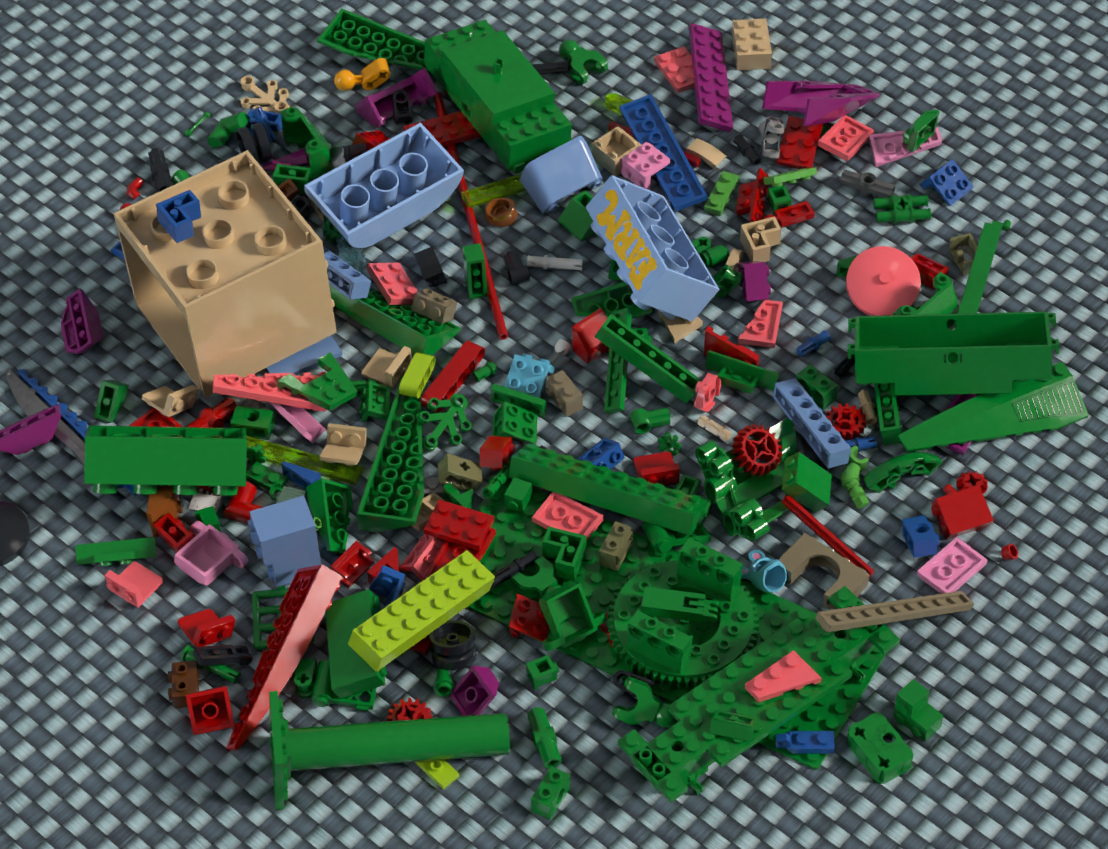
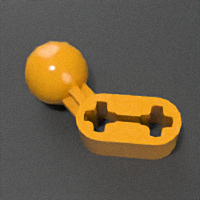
M378 58L360 72V75H354L349 70H341L336 73L334 84L336 88L345 92L358 84H362L363 88L367 91L374 90L390 78L388 62L384 58Z

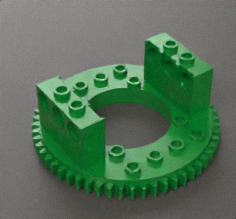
M688 538L679 551L678 560L671 558L670 561L662 560V563L656 561L652 566L647 564L645 569L641 567L640 572L634 571L633 577L628 576L627 581L622 582V587L618 586L617 592L614 593V598L611 599V605H609L608 632H611L610 640H613L612 646L616 647V653H620V659H625L626 665L631 664L632 671L638 669V675L644 673L645 678L652 677L653 682L660 680V685L667 682L669 687L672 684H676L677 688H679L682 684L685 688H688L689 684H692L695 688L697 684L703 683L753 649L758 638L759 618L756 604H753V597L749 598L750 592H745L744 585L740 586L743 563ZM645 586L706 594L705 600L719 602L717 614L719 628L715 635L701 645H692L693 635L689 636L677 630L674 626L671 627L658 621L656 617L653 618L642 613L641 606Z

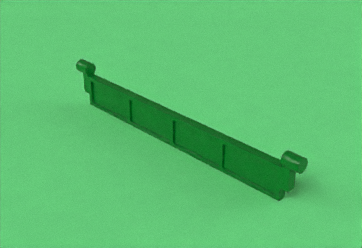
M1005 220L1004 223L992 221V224L984 223L957 314L978 312L1001 230L1009 231L1010 220Z

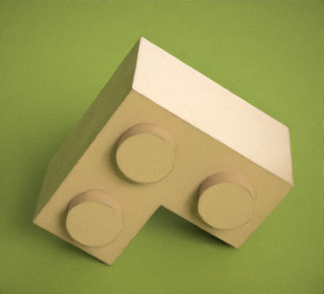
M771 217L741 225L740 241L750 261H770L771 246L780 244L781 228L776 218Z

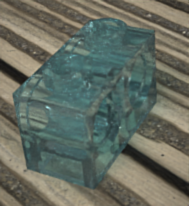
M344 237L336 238L339 258L363 274V266L367 265L365 255H361L364 252V248L351 246Z

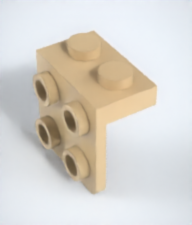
M190 385L178 391H173L167 386H162L143 394L142 400L160 411L164 416L170 417L193 407L197 398L198 388Z

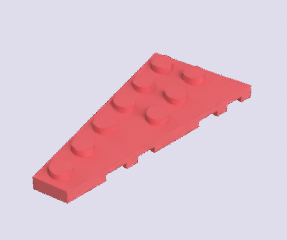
M305 372L303 376H296L293 373H266L263 377H255V374H248L247 377H239L236 374L214 375L212 392L220 395H231L238 398H248L278 405L283 404L296 408L326 412V409L309 402L307 397L301 394L297 396L291 393V389L286 387L282 389L277 386L278 380L288 374H292L300 382L306 384L326 372H320L319 375H311L310 372Z

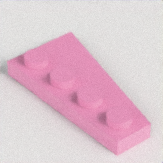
M936 127L935 133L914 153L910 152L907 149V144L903 142L902 136L905 131L869 135L875 166L878 167L941 145L942 139L939 128Z

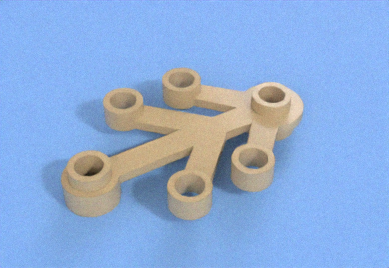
M252 76L241 78V87L245 91H251L259 97L242 98L241 106L247 109L252 105H256L253 107V109L261 107L259 105H270L271 107H262V110L280 114L281 110L290 107L286 102V99L289 97V92L286 88H281L278 91L279 101L274 100L275 91L278 89L277 81L269 80L267 82L268 94L255 86Z

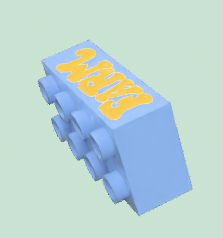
M611 175L586 206L593 220L590 225L592 230L602 237L606 243L604 252L617 262L619 266L617 275L623 282L630 285L633 291L630 296L631 300L639 308L648 310L650 307L658 309L668 319L674 320L678 316L693 322L720 289L665 197Z

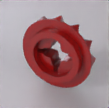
M969 470L966 473L961 472L957 478L956 486L959 491L973 487L969 483L970 480L976 483L975 486L980 485L983 494L987 491L988 480L984 478V474H978L977 470L975 472H970Z

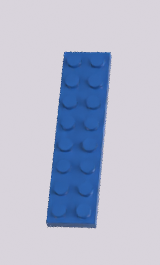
M652 94L619 106L620 112L635 140L641 145L646 142L650 143L670 158V164L654 175L674 212L707 200L706 192Z

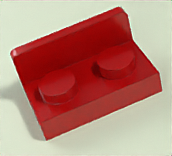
M919 253L910 257L919 270L921 283L932 289H935L933 286L934 277L940 272L945 275L949 272L950 268Z

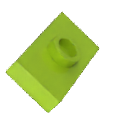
M445 760L415 762L443 790L459 777V773Z

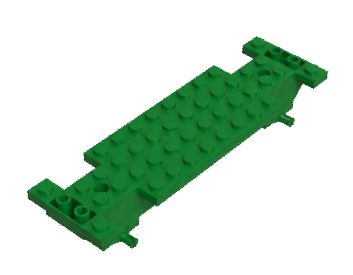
M846 586L829 596V601L837 609L865 605ZM797 618L670 704L668 711L678 723L649 743L634 729L620 738L618 745L629 756L631 762L657 790H660L670 803L686 793L689 786L697 794H700V792L704 791V787L697 780L708 771V766L716 762L722 768L850 679L852 674L859 681L864 680L866 674L859 667L869 659V654L876 646L885 654L900 644V639L885 624L827 632L820 625L811 631ZM793 650L821 677L820 683H810L804 685L802 689H792L783 692V695L762 702H758L745 689L747 682ZM715 710L757 718L752 740L745 741L711 734L710 725Z

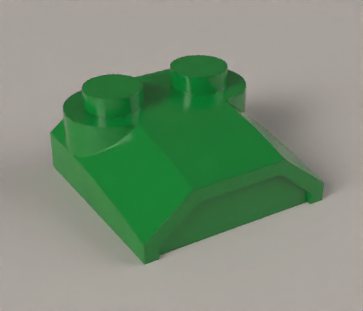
M925 111L914 121L911 128L904 132L902 136L903 142L907 144V149L910 152L914 153L935 133L940 111Z

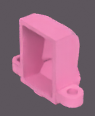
M196 521L190 526V530L194 533L195 537L175 554L174 559L175 564L183 572L198 583L206 586L212 583L232 564L238 568H243L248 563L247 556L239 550L240 546L229 539V536L223 532L221 533L210 524L206 526L200 521Z

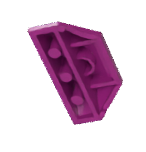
M80 288L66 298L65 304L67 305L61 321L65 349L67 353L81 354L104 338L98 311Z
M58 404L0 430V451L18 455L29 452L33 447L48 443L53 438L61 417L60 406Z

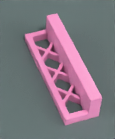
M271 403L311 443H314L326 430L305 408Z

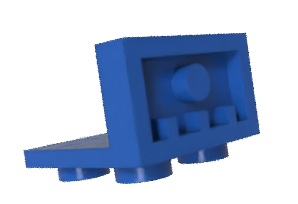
M953 159L945 163L919 184L923 190L928 186L931 188L935 187L948 206L953 205L973 188L971 182Z
M384 565L369 586L370 591L376 595L386 597L383 609L398 599L399 594H402L406 585L403 582L405 574Z

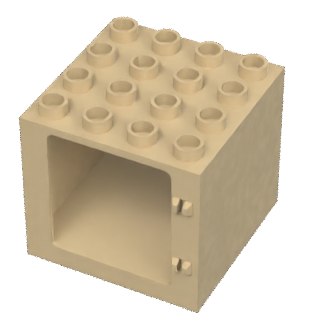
M248 150L113 213L136 306L205 398L215 394L212 392L214 375L236 374L239 377H247L248 374H255L337 333L333 312L335 304L333 299H331L327 274L328 261L324 256L322 240ZM191 190L200 201L201 218L192 221L194 236L176 243L159 223L156 204Z

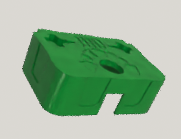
M873 713L849 727L846 743L877 783L885 784L911 769L913 751L906 745L883 714ZM887 734L892 741L893 737H895V741L887 743L883 740V736Z

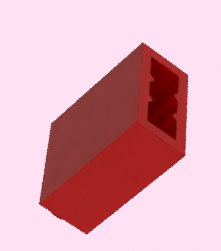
M980 485L936 498L931 503L932 514L934 517H937L939 531L941 535H944L945 540L988 527L994 521Z

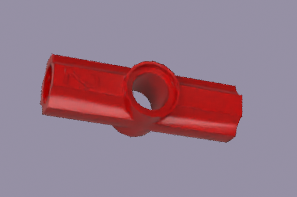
M228 398L213 409L207 407L200 413L198 419L186 427L221 428L224 421L233 416L237 404L232 398Z

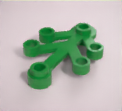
M453 394L449 400L431 398L427 404L430 410L435 411L438 408H449V410L444 413L433 414L422 411L419 414L418 421L421 424L440 421L431 436L428 435L422 440V449L425 452L430 453L436 449L438 445L437 439L446 426L450 435V444L458 446L462 442V437L457 433L453 418L455 413H457L460 422L459 430L462 433H467L471 429L472 425L466 419L464 411L467 408L468 402L463 395Z

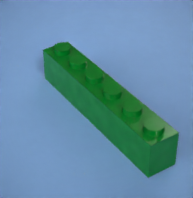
M610 314L594 336L685 404L695 394L697 383L702 381L612 314Z

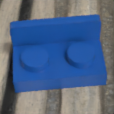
M604 437L578 457L577 460L589 461L593 465L605 466L611 470L625 457L619 442Z

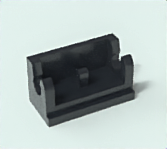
M433 246L414 254L425 281L429 282L436 279L434 282L429 283L430 287L448 283Z

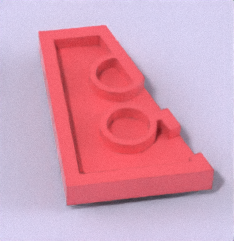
M793 650L747 682L745 689L758 702H762L783 695V692L792 689H802L804 685L810 683H820L821 677Z

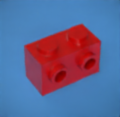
M489 436L480 447V467H489L491 470L503 469L505 464L509 462L510 457L514 455L515 446L512 444V437Z
M169 512L153 524L159 537L175 553L195 537L191 530L187 531L184 528V524L178 518L175 519Z

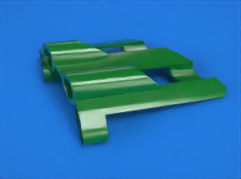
M789 418L770 427V433H776L775 439H780L779 443L783 446L781 449L783 455L780 459V464L768 475L764 474L758 477L757 474L751 476L750 471L744 473V467L738 468L740 463L738 461L734 462L736 455L731 454L734 448L724 452L725 450L712 440L695 449L697 461L705 477L704 489L706 496L712 500V504L716 503L723 516L725 530L731 537L738 534L742 538L754 541L770 531L769 522L789 510L782 504V500L764 511L758 503L759 499L782 487L785 459L796 453V433L793 430V421ZM752 437V438L749 439V440H752V439H753V440H755V441H758V440H759L758 438H755V437Z

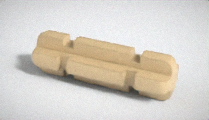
M701 415L698 418L697 424L703 428L706 427V430L717 437L720 436L724 441H728L731 438V431L715 421L709 420L705 415Z

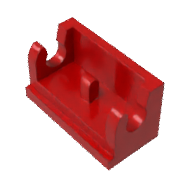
M356 540L331 565V570L342 576L340 580L342 585L350 588L375 563L374 559L370 556L372 552Z

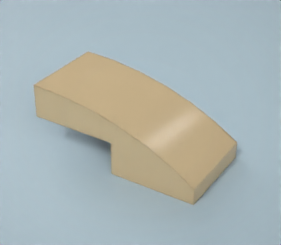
M697 138L686 148L688 153L701 158L713 169L726 157L724 153L711 144Z
M435 492L423 498L416 524L411 526L416 530L425 527L438 500L443 499Z

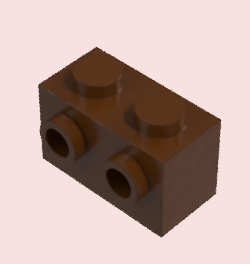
M196 660L173 662L172 671H168L169 683H172V688H168L169 701H173L174 708L188 707L185 694L199 692V670Z

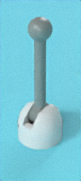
M559 339L555 344L556 355L550 363L552 366L559 355L563 356L569 352L571 345L567 341Z

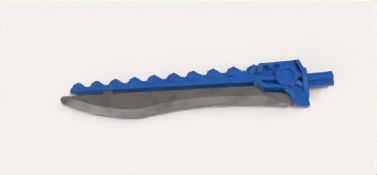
M20 369L17 371V374L31 389L11 370H6L11 391L27 417L48 408L36 395L49 407L58 404L57 395H48V388L38 386L37 378H29L28 370ZM59 403L61 419L58 422L54 436L68 446L85 464V443L77 435L85 441L87 422L83 420L78 421L76 412H67V404ZM119 484L117 489L125 487L134 496L141 495L133 493L134 485Z

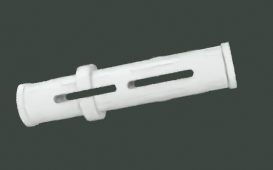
M528 255L527 267H542L545 270L547 268L582 271L583 259Z

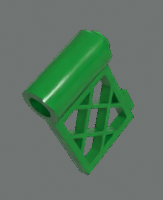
M646 521L641 526L642 531L653 548L660 554L667 553L671 550L672 546L684 545L688 538L702 544L711 541V535L702 523L690 536Z
M322 660L318 663L311 698L316 706L326 707L332 703L356 707L357 711L368 712L369 709L373 710L376 688L372 689V692L368 690L349 696L346 699H340L331 690L329 660ZM366 692L370 697V702L360 701L358 696Z

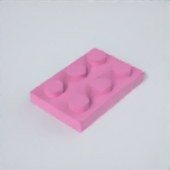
M956 537L917 571L916 576L940 594L956 592L987 564V559Z

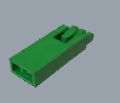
M645 586L641 612L649 616L694 622L717 621L719 602L705 600L706 594Z

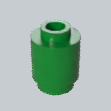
M722 244L706 249L704 253H701V259L706 267H713L726 262L729 257L727 247Z

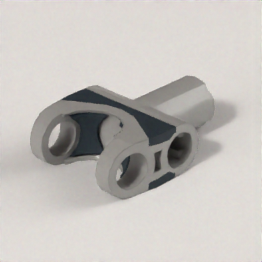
M769 116L759 125V132L763 137L760 152L764 157L779 158L780 137L784 133L785 127L780 118Z

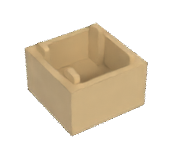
M618 126L592 142V156L596 162L616 177L621 173V158L641 146V144Z

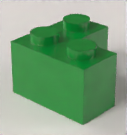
M548 526L542 541L543 556L556 559V577L575 581L587 551V536Z
M913 679L897 693L893 717H895L899 724L905 725L910 729L914 736L926 741L941 728L943 715L928 704L929 691Z

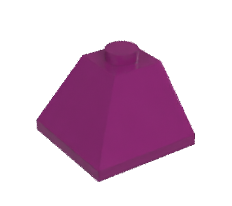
M473 665L453 688L450 697L463 716L480 715L495 698L499 682L490 668Z

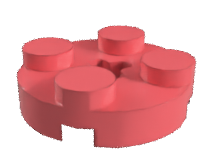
M707 373L703 381L697 383L695 390L698 393L694 403L695 408L709 412L714 407L716 402L713 399L715 395L719 396L721 389V379L718 376Z

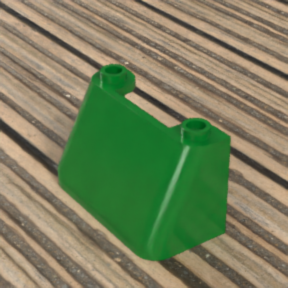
M289 107L281 110L284 142L287 146L294 143L298 145L299 149L306 148V152L309 155L310 168H312L313 180L334 170L331 162V146L320 130L298 108Z
M940 272L933 279L936 294L918 310L905 305L899 307L893 315L957 314L959 303L951 278ZM954 319L947 321L948 328L956 324Z

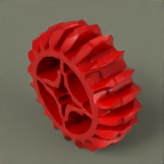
M756 424L745 426L739 430L737 435L734 436V442L731 445L734 448L731 454L736 455L734 462L738 461L740 463L738 468L744 467V473L750 471L751 476L757 474L758 477L764 474L768 475L771 471H774L781 462L779 458L783 455L780 452L783 446L778 445L780 439H775L774 437L776 433L773 432L771 434L770 428L764 430L763 425L757 427ZM748 437H755V438H758L759 440H758V441H755V440H753V439H752V440H749ZM757 459L760 461L764 460L766 463H757L755 461Z

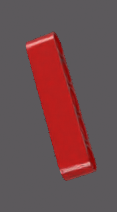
M467 340L424 392L420 400L421 406L429 409L427 404L431 398L449 400L481 362L485 354V348ZM438 408L434 412L440 413L443 408Z

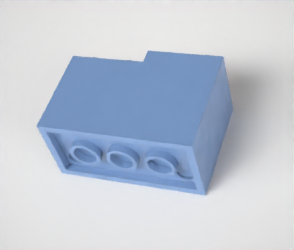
M304 496L249 511L251 520H248V525L251 531L252 543L256 545L257 557L263 560L264 566L268 567L267 572L270 581L274 580L276 587L291 583L298 569L321 565L316 526Z

